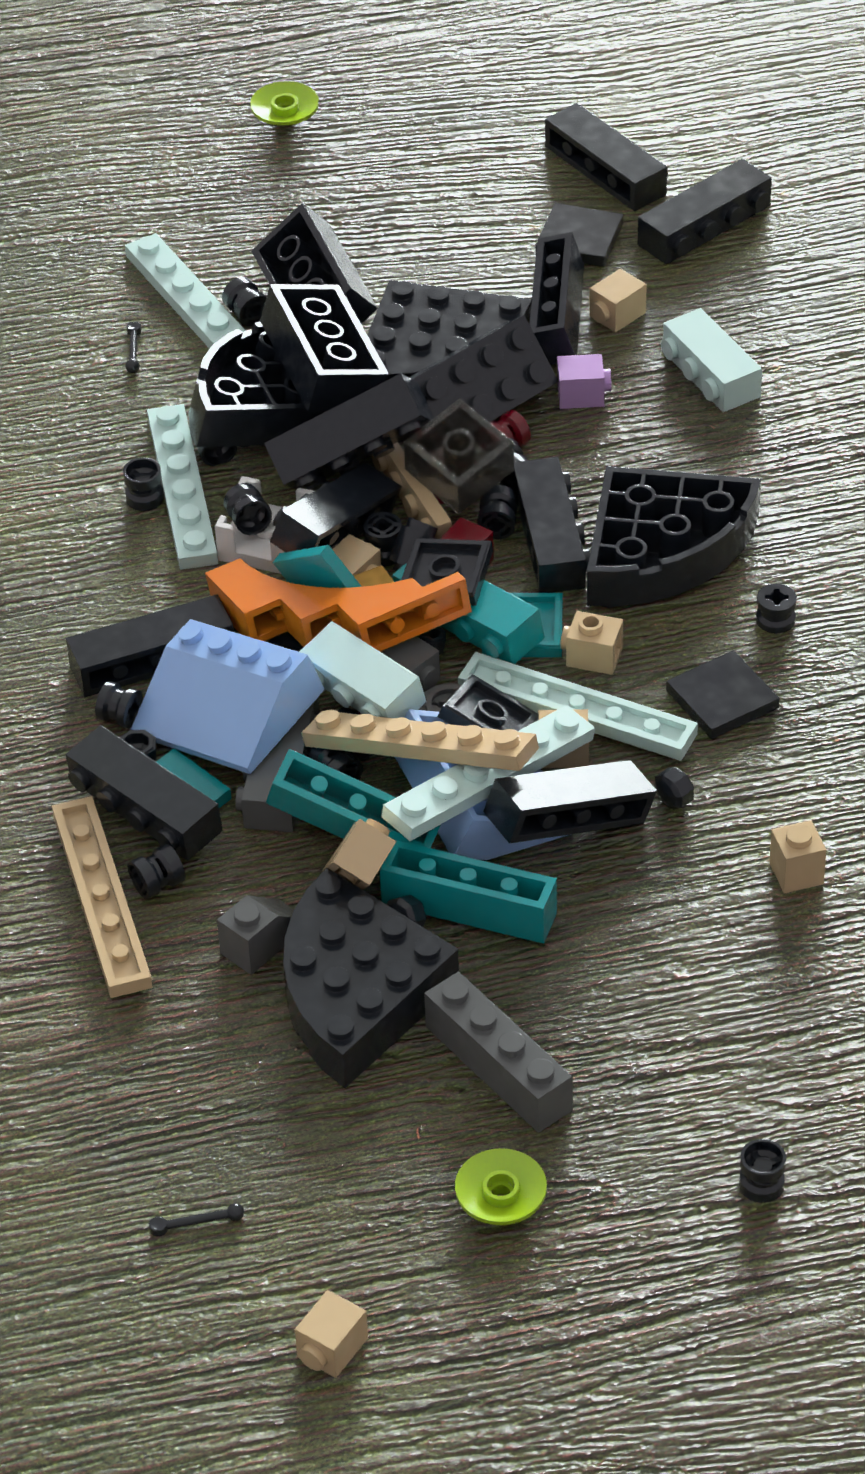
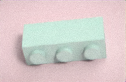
M701 308L663 323L661 349L664 356L668 360H672L682 370L684 376L703 392L705 398L712 401L723 413L761 397L762 368Z
M333 621L299 651L309 656L324 689L330 692L343 707L348 708L351 706L361 714L399 718L405 717L409 709L418 710L427 702L419 676Z

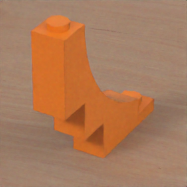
M241 558L205 572L210 596L218 595L233 623V627L241 635L261 641L269 640L288 631L305 647L333 621L381 652L472 612L466 579L459 572L424 587L413 578L392 583L351 588L314 587L282 581L259 572Z

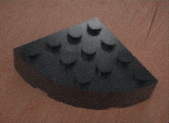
M389 280L367 336L389 374L387 380L399 374L410 377L507 321L525 315L530 325L532 299L513 295L484 293L476 290L469 291L444 286L410 283L408 281Z
M261 322L254 323L252 330L242 332L237 329L227 333L211 346L202 359L189 408V427L196 447H249L265 445L264 443L322 413L307 411Z
M606 466L587 568V606L612 608L661 600L698 587L725 570L742 553L754 534L760 513L761 478Z
M326 868L306 889L292 913L285 935L283 965L286 998L291 1023L297 1035L301 1037L304 1044L308 1047L309 1055L321 1070L346 1089L425 1015L424 993L459 971L458 948Z

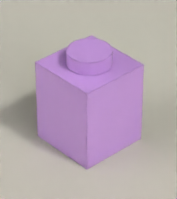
M602 354L557 356V379L559 381L557 382L560 409L604 407L605 391H611L610 369H603Z

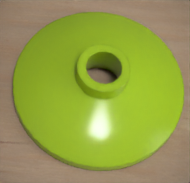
M281 81L258 89L253 94L250 105L254 116L265 123L292 125L312 117L319 107V99L317 93L305 84Z
M506 1148L490 1149L472 1156L461 1166L455 1180V1194L461 1208L474 1219L492 1225H509L529 1218L541 1207L547 1193L546 1176L541 1166L527 1154Z

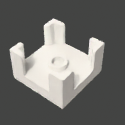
M241 477L238 484H252L261 493V482L258 479ZM297 488L296 502L306 493L311 494L315 491ZM268 504L272 511V520L269 526L257 535L241 533L233 520L231 524H227V517L220 515L215 524L218 560L229 563L241 558L252 568L280 573L272 562L279 553H284V551L272 544L270 539L275 529L273 520L282 507Z

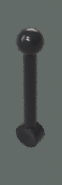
M130 322L126 326L127 334L130 335V353L125 367L129 373H136L140 368V364L137 361V335L141 334L142 331L139 322Z
M233 1203L224 1210L171 1220L156 1216L150 1220L149 1229L153 1236L158 1237L165 1235L168 1229L226 1218L238 1221L244 1216V1208L238 1203Z

